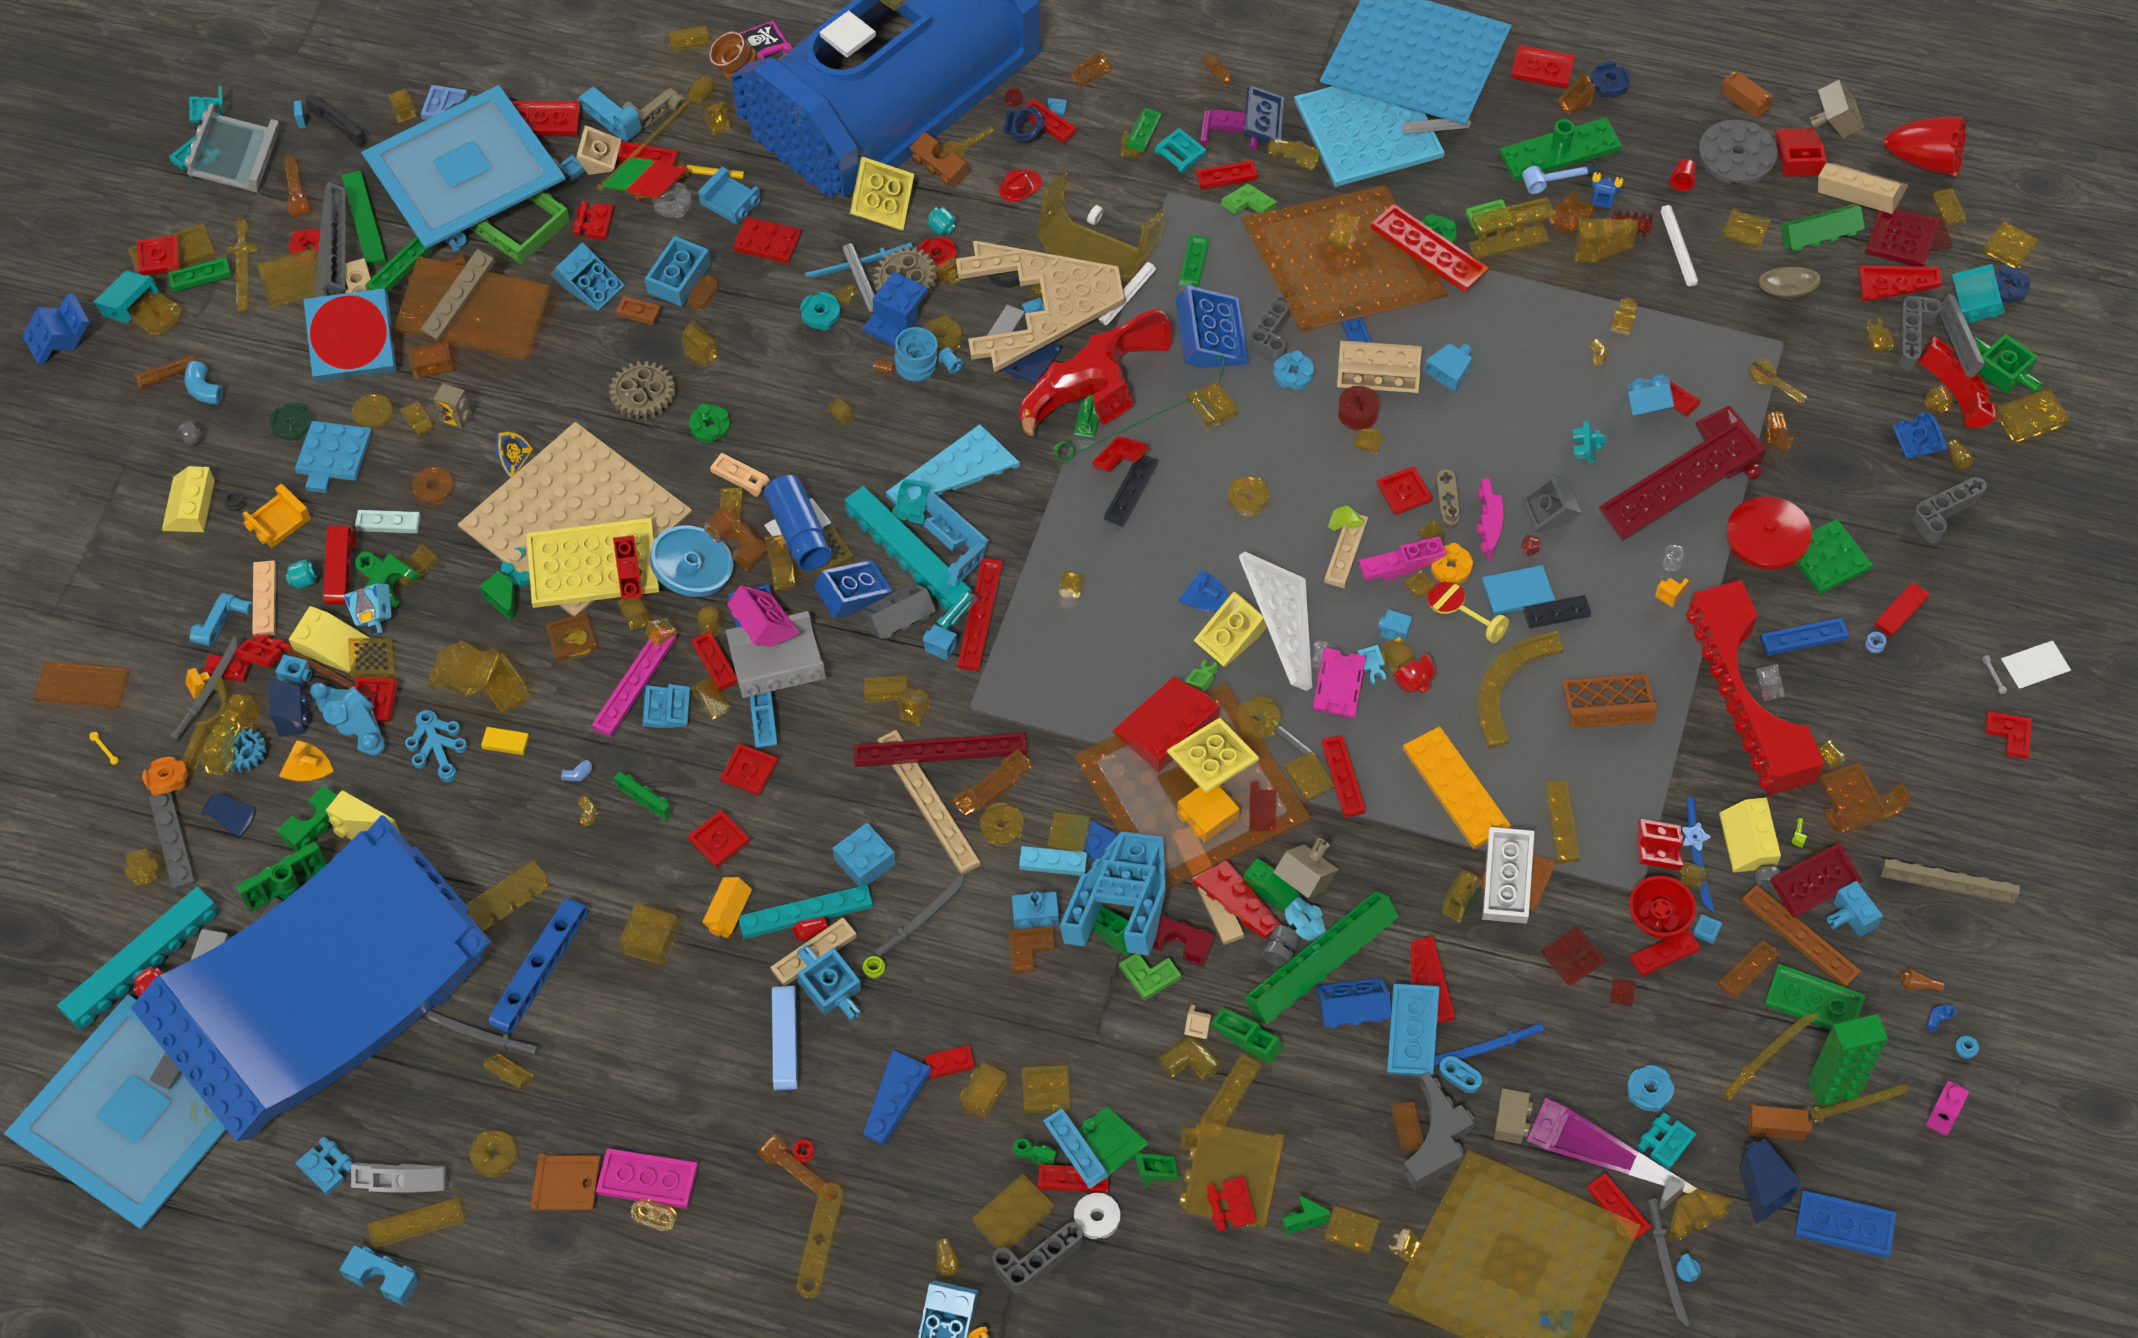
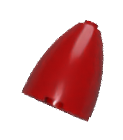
M1954 116L1932 117L1913 121L1890 131L1889 135L1885 136L1884 147H1887V150L1896 158L1916 168L1937 174L1957 176L1963 161L1959 157H1962L1963 146H1965L1966 121L1963 120V117Z

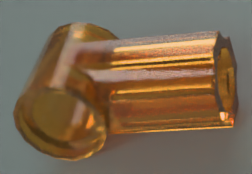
M1780 411L1770 412L1766 415L1768 429L1766 442L1781 452H1786L1793 445V437L1787 432L1784 414Z

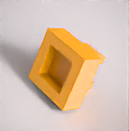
M196 668L187 670L185 683L194 699H197L210 679L208 672L199 675Z

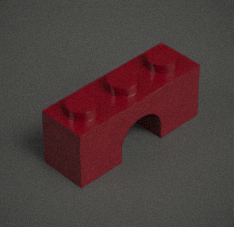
M1161 914L1152 949L1163 952L1168 942L1180 941L1185 945L1183 960L1204 967L1214 945V935L1207 930H1198L1190 927L1185 922L1170 920L1167 916Z

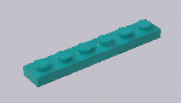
M868 885L741 915L739 916V923L743 939L792 928L794 924H797V921L821 917L829 919L873 908Z

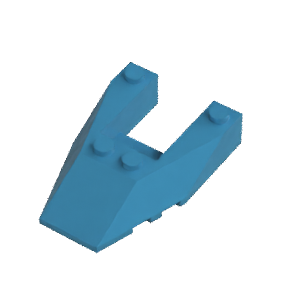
M1121 831L1105 849L1106 853L1092 863V868L1087 874H1082L1060 924L1064 944L1086 946L1103 903L1132 906L1134 910L1124 932L1127 952L1149 955L1156 939L1165 895L1164 838Z

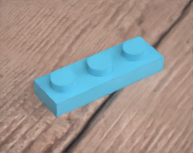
M1022 846L1019 870L1082 876L1086 870L1087 853Z

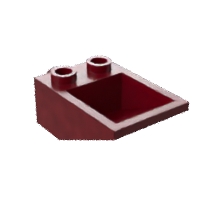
M1730 405L1696 421V426L1703 440L1706 441L1739 420L1761 447L1763 454L1727 476V479L1744 471L1749 479H1757L1761 475L1759 464L1763 461L1766 448Z

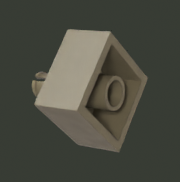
M1840 80L1818 90L1825 111L1810 117L1815 129L1830 122L1841 137L1844 138L1864 128L1855 98Z
M1317 838L1312 849L1303 844L1286 851L1273 873L1304 896L1310 898L1325 892L1339 869L1322 858L1329 848V844L1326 842L1324 845L1325 840Z

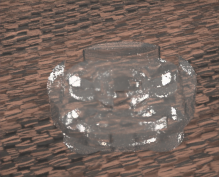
M675 182L659 199H652L656 214L664 217L682 218L691 207L692 198L690 191L687 190L684 184ZM672 198H675V201H673V202H669V201H668V200H671Z

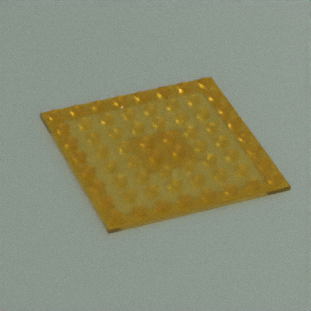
M1468 1150L1388 1304L1461 1338H1587L1639 1231L1640 1224ZM1541 1318H1548L1550 1322L1542 1325Z

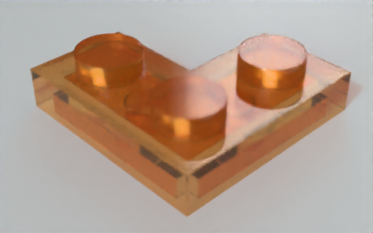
M1053 927L1008 930L1011 974L1033 973L1032 952L1054 951Z

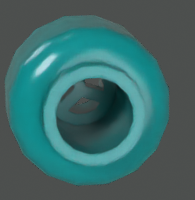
M936 207L927 217L929 220L928 227L939 236L951 235L957 227L955 226L956 217L945 207Z
M306 559L289 565L288 574H286L288 584L290 586L293 585L298 590L314 585L317 577H319V571L315 563Z

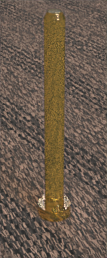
M1896 1086L1823 1109L1817 1106L1811 1109L1812 1117L1818 1124L1824 1122L1826 1117L1906 1094L1908 1086Z

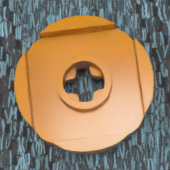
M1457 543L1445 545L1446 556L1431 564V572L1440 582L1447 581L1460 584L1467 580L1471 574L1473 567L1472 557L1467 550L1460 547ZM1448 562H1454L1456 567H1448L1447 564Z

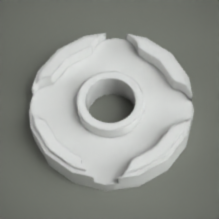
M1092 1193L1086 1195L1078 1202L1075 1207L1074 1220L1075 1223L1082 1227L1084 1236L1090 1239H1104L1117 1230L1120 1224V1209L1112 1197L1104 1193ZM1098 1211L1104 1217L1101 1221H1094L1091 1218V1214Z

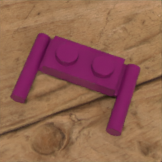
M1208 110L1204 111L1200 144L1207 145L1209 129L1243 132L1245 112L1213 110V113ZM1251 137L1250 148L1255 150L1258 147V139Z

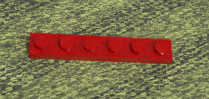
M985 558L981 560L974 595L978 600L970 608L958 661V669L979 672L1002 571V561Z

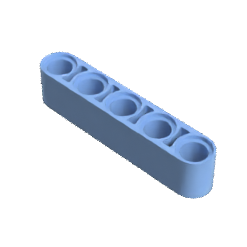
M795 986L772 987L774 1091L794 1090L798 1086Z

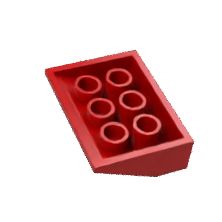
M1172 677L1114 728L1112 732L1159 773L1174 760L1167 753V750L1219 718L1220 706L1204 692Z

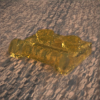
M1733 208L1722 236L1761 248L1771 220L1767 218L1764 220L1741 213L1739 209Z
M1218 381L1198 391H1191L1186 396L1189 403H1192L1203 417L1207 428H1212L1238 415L1237 407ZM1201 399H1204V401L1210 407L1215 416L1211 415L1208 412L1203 403L1200 401Z

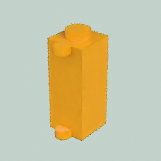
M723 877L702 923L709 928L712 934L729 938L752 889L739 877Z

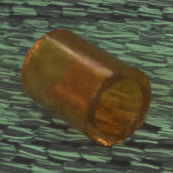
M876 358L874 372L892 375L895 362Z

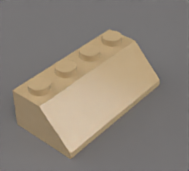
M1826 163L1818 176V193L1893 214L1908 187V184L1835 163Z

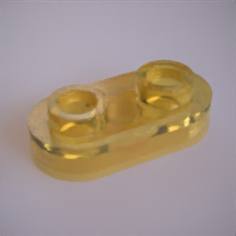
M646 1198L637 1200L631 1207V1216L636 1222L660 1231L670 1230L677 1222L676 1212L671 1207ZM642 1206L646 1207L648 1212H644ZM663 1214H666L669 1217V1220H666Z

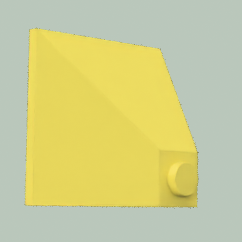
M861 157L850 214L902 231L904 229L914 174Z
M1218 718L1167 750V753L1205 793L1259 761V757L1221 718Z

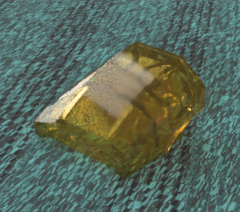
M149 292L146 297L128 311L132 317L129 322L146 330L150 335H163L178 322L181 310L176 303L170 301L163 294Z

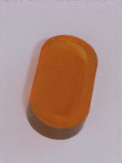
M703 276L698 280L688 296V303L692 309L702 310L707 307L718 289L717 280L714 277Z

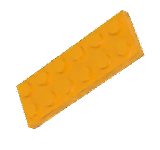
M1440 726L1403 745V751L1473 849L1488 842L1490 827L1511 829L1510 823Z

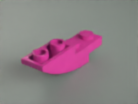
M1490 478L1481 479L1480 488H1477L1478 500H1482L1480 522L1477 523L1476 529L1478 536L1481 535L1482 541H1480L1481 552L1485 553L1486 560L1490 561L1499 544L1504 512L1502 495L1493 496Z
M1439 536L1401 545L1398 551L1361 559L1358 565L1364 581L1382 577L1384 581L1415 572L1446 556V551Z

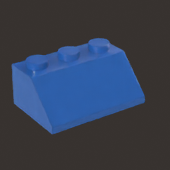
M1382 977L1315 985L1320 1017L1324 1026L1336 1028L1341 1026V1024L1359 1025L1364 1021L1383 1022L1391 1018L1390 992Z

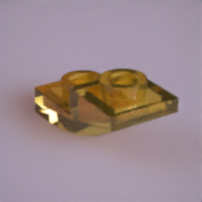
M421 543L409 559L404 557L402 561L419 573V578L439 557ZM406 577L398 579L405 586L414 582Z

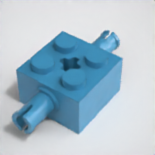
M808 944L803 946L804 950L801 947L797 954L807 966L797 973L798 983L822 1014L826 1016L835 1008L840 1007L850 1021L855 1020L854 1016L858 1018L862 1012L850 998L861 991L860 980L834 947L819 958Z

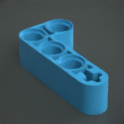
M591 87L577 98L585 112L618 138L622 139V141L628 142L642 131L639 115L631 105L621 109L594 87Z

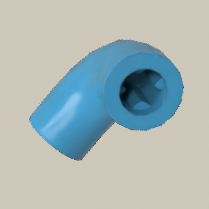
M197 361L189 362L184 380L188 393L197 401L219 405L223 395L222 386L205 382L208 368L203 363Z

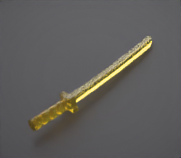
M1817 1014L1803 1016L1768 1046L1748 1067L1744 1065L1741 1075L1723 1093V1096L1730 1100L1747 1080H1753L1755 1073L1788 1041L1817 1018Z

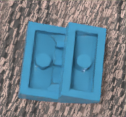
M669 684L667 688L646 685L642 726L655 728L687 726L690 687Z

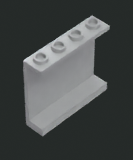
M808 611L789 615V619L799 631L798 635L772 647L753 644L750 641V636L741 627L726 630L742 698L826 679L823 661H821Z

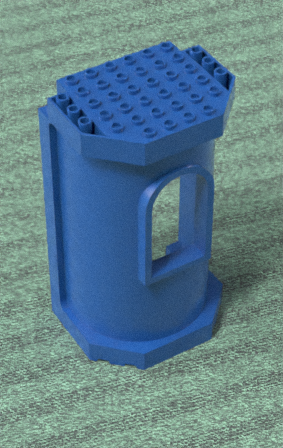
M853 0L779 59L775 60L770 57L748 62L732 74L736 114L740 119H744L750 124L751 137L754 141L760 142L768 152L774 153L782 163L788 164L795 173L802 175L809 184L816 186L823 195L826 194L831 199L837 194L845 197L855 190L861 157L898 168L912 156L909 147L924 132L933 138L937 137L1041 53L1039 0ZM894 9L913 23L857 67L837 70L823 65L838 54L839 51L820 37V31L847 11H850L870 28Z

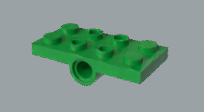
M316 842L303 846L291 856L284 857L272 867L263 869L261 873L253 878L244 880L236 888L247 909L252 913L271 902L274 897L280 896L282 900L287 899L301 888L300 884L315 876L327 864Z

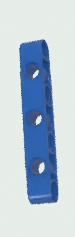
M566 898L562 902L492 1011L488 1021L490 1026L507 1034H511L585 920L588 913L587 906L570 898ZM566 927L565 930L558 931L559 928ZM538 963H543L541 967H534ZM514 1000H520L516 1004H511Z

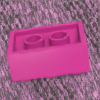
M740 585L727 604L732 611V615L740 622L741 628L750 636V641L757 646L772 647L797 636L799 633L770 593Z

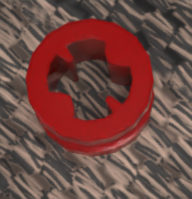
M799 1140L794 1144L793 1154L798 1162L807 1163L813 1159L814 1150L810 1141ZM804 1147V1149L806 1150V1148H808L807 1154H799V1149Z

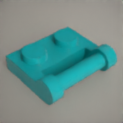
M1180 128L1161 141L1154 150L1159 156L1162 155L1174 164L1182 174H1185L1193 164L1206 155V149ZM1168 147L1172 148L1175 152H1177V153H1178L1180 156H1182L1185 160L1182 162V161H1181L1180 159H1178L1175 155H1173L1170 151H1168L1167 148H1168Z
M963 589L960 593V598L944 617H940L937 622L946 630L952 631L978 600L974 594Z

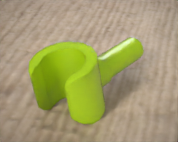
M1798 818L1792 844L1802 848L1807 836L1801 833L1803 819Z

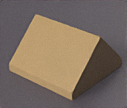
M585 125L576 158L588 175L612 172L622 139Z

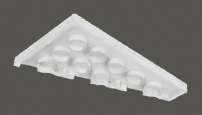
M1243 552L1239 555V559L1290 684L1308 691L1312 688L1306 580L1261 558Z

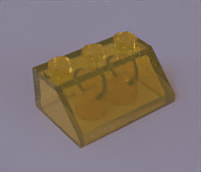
M315 248L257 264L270 308L315 296L318 261Z

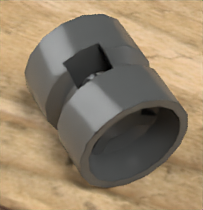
M1277 925L1270 936V941L1264 948L1262 956L1269 963L1282 967L1293 958V952L1296 951L1301 937L1295 930Z

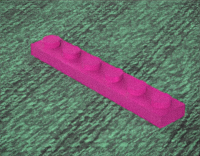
M660 627L656 628L593 722L592 728L609 737L613 736L677 640L676 634Z

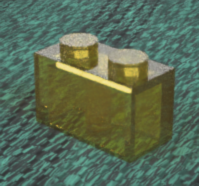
M982 1062L979 1069L975 1068L970 1077L971 1082L968 1087L965 1086L962 1089L959 1099L961 1109L986 1120L1007 1084V1074Z

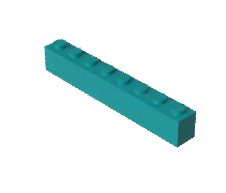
M864 486L844 500L846 515L850 519L854 518L861 530L867 531L873 541L885 549L890 558L894 557L902 570L908 571L917 584L927 588L930 597H935L945 611H949L960 598V593L963 589L972 593V590L963 581L956 586L948 584L949 568Z
M198 887L193 889L57 1005L61 1013L79 1031L84 1027H88L99 1014L107 1011L112 1003L128 993L129 989L135 985L134 978L147 967L155 968L160 966L164 959L172 952H176L187 939L195 936L200 928L214 920L219 913L215 903Z

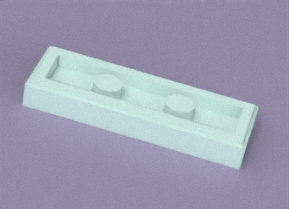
M358 510L355 529L356 531L418 533L421 515L420 512Z

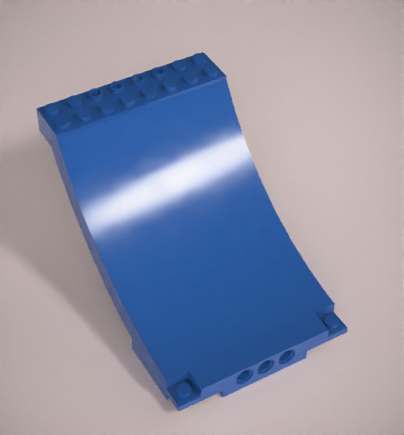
M381 815L368 831H360L324 868L282 903L219 946L173 970L158 975L130 1008L234 1140H251L270 1119L328 1087L389 1044L433 1006H442L483 959L481 954L492 942L467 914L470 911L469 908L417 847H411L385 815Z

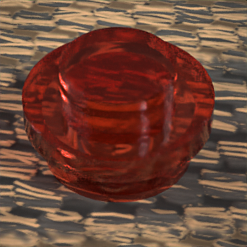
M1011 88L1004 95L1005 103L1009 106H1018L1023 102V94L1019 89Z
M1526 535L1522 541V549L1528 556H1533L1539 552L1540 543L1536 536Z

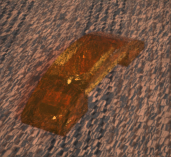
M1017 749L1001 761L1002 766L973 788L969 789L967 787L951 799V803L964 817L975 813L1013 786L1032 766V763Z

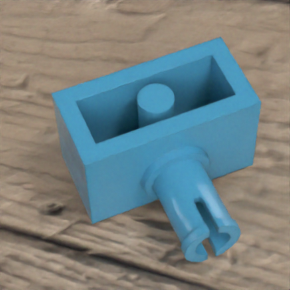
M1855 881L1838 890L1833 903L1839 911L1827 916V922L1829 925L1833 923L1830 926L1832 929H1836L1848 922L1857 935L1861 937L1878 928L1883 915L1859 883Z
M1035 891V894L1031 892L1025 895L1012 896L1014 929L1030 930L1036 927L1049 929L1059 926L1056 892L1039 893Z

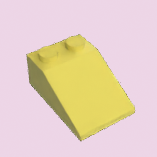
M1233 592L1194 641L1222 666L1226 667L1262 635L1267 625L1259 610L1241 595Z
M309 606L289 641L293 650L297 653L350 673L356 664L355 658L360 657V654H355V651H360L359 647H364V643H369L370 638L333 615Z
M343 790L326 809L330 818L329 822L334 828L333 831L342 838L347 837L351 840L360 831H368L381 815H385ZM385 815V817L391 822V824H392V825L396 828V830L399 832V829H398V827H397V824H396L395 820L392 819L391 817Z

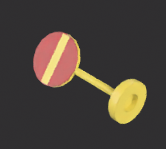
M1453 582L1438 583L1428 592L1427 602L1434 611L1449 614L1460 609L1488 626L1486 638L1491 643L1498 642L1508 628L1509 619L1506 616L1498 615L1490 622L1463 606L1465 593L1458 584Z

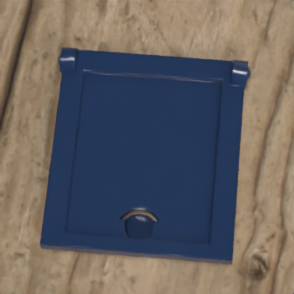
M1016 328L1015 332L1022 330L1020 328ZM1049 343L1000 370L1011 374L1014 379L1021 378L1035 384L1061 351L1062 346Z

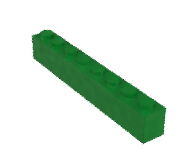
M1375 891L1247 994L1244 999L1254 1018L1266 1024L1274 1021L1277 1015L1291 1007L1298 998L1307 994L1314 985L1324 980L1330 972L1340 967L1346 959L1356 954L1367 942L1375 939L1376 935L1383 929L1391 926L1392 922L1399 916L1389 897Z

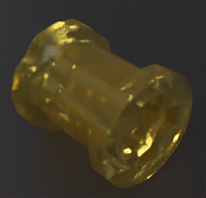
M1828 740L1818 749L1820 754L1830 763L1829 766L1831 768H1836L1846 758V755L1834 746L1832 740Z

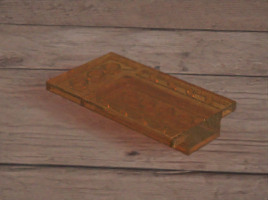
M418 257L394 330L435 340L423 333L421 328L462 272L464 266ZM488 272L440 342L527 361L551 288L546 284Z

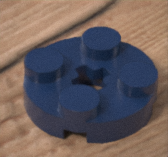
M1614 62L1599 64L1591 77L1592 87L1603 98L1626 93L1630 82L1629 71L1624 66L1622 68L1616 66ZM1610 77L1611 79H1615V80H1614V81H1609V80H1607V78Z
M2003 265L1995 271L2003 303L2021 302L2027 297L2031 280L2029 275L2009 265ZM2007 283H2010V284H2012L2013 286H2010V288H2009V287H2007L2006 285H2007Z

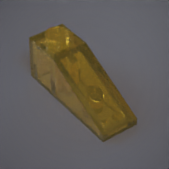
M783 536L764 537L774 590H786L790 587H795L793 564Z

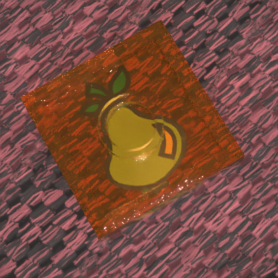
M586 613L545 624L557 662L598 650Z

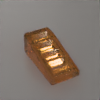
M1098 51L1069 72V74L1082 87L1112 70V67L1106 57ZM1081 73V75H1082L1084 78H1083V79H1080V78L1078 77V74Z

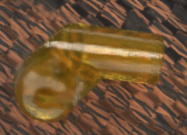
M1594 339L1590 343V347L1596 352V356L1592 358V361L1597 366H1601L1603 362L1607 361L1608 351L1598 339Z
M582 796L578 800V804L583 808L582 817H580L579 821L583 826L588 827L590 823L595 821L597 809L587 796Z

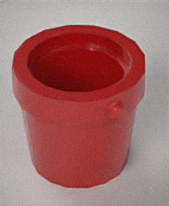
M1682 159L1677 163L1669 180L1674 189L1688 191L1694 187L1696 181L1695 163L1688 159Z

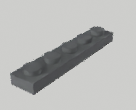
M1948 294L1941 303L1942 308L1939 315L1966 376L1973 378L1985 363L1956 297Z
M168 792L158 796H150L149 800L174 892L196 885L172 793Z

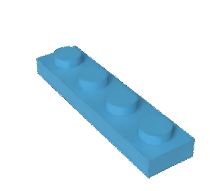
M1063 1108L1043 1120L1089 1189L1109 1176Z

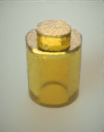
M713 607L700 609L697 614L700 633L703 635L710 631L713 637L717 636L721 631L717 610Z

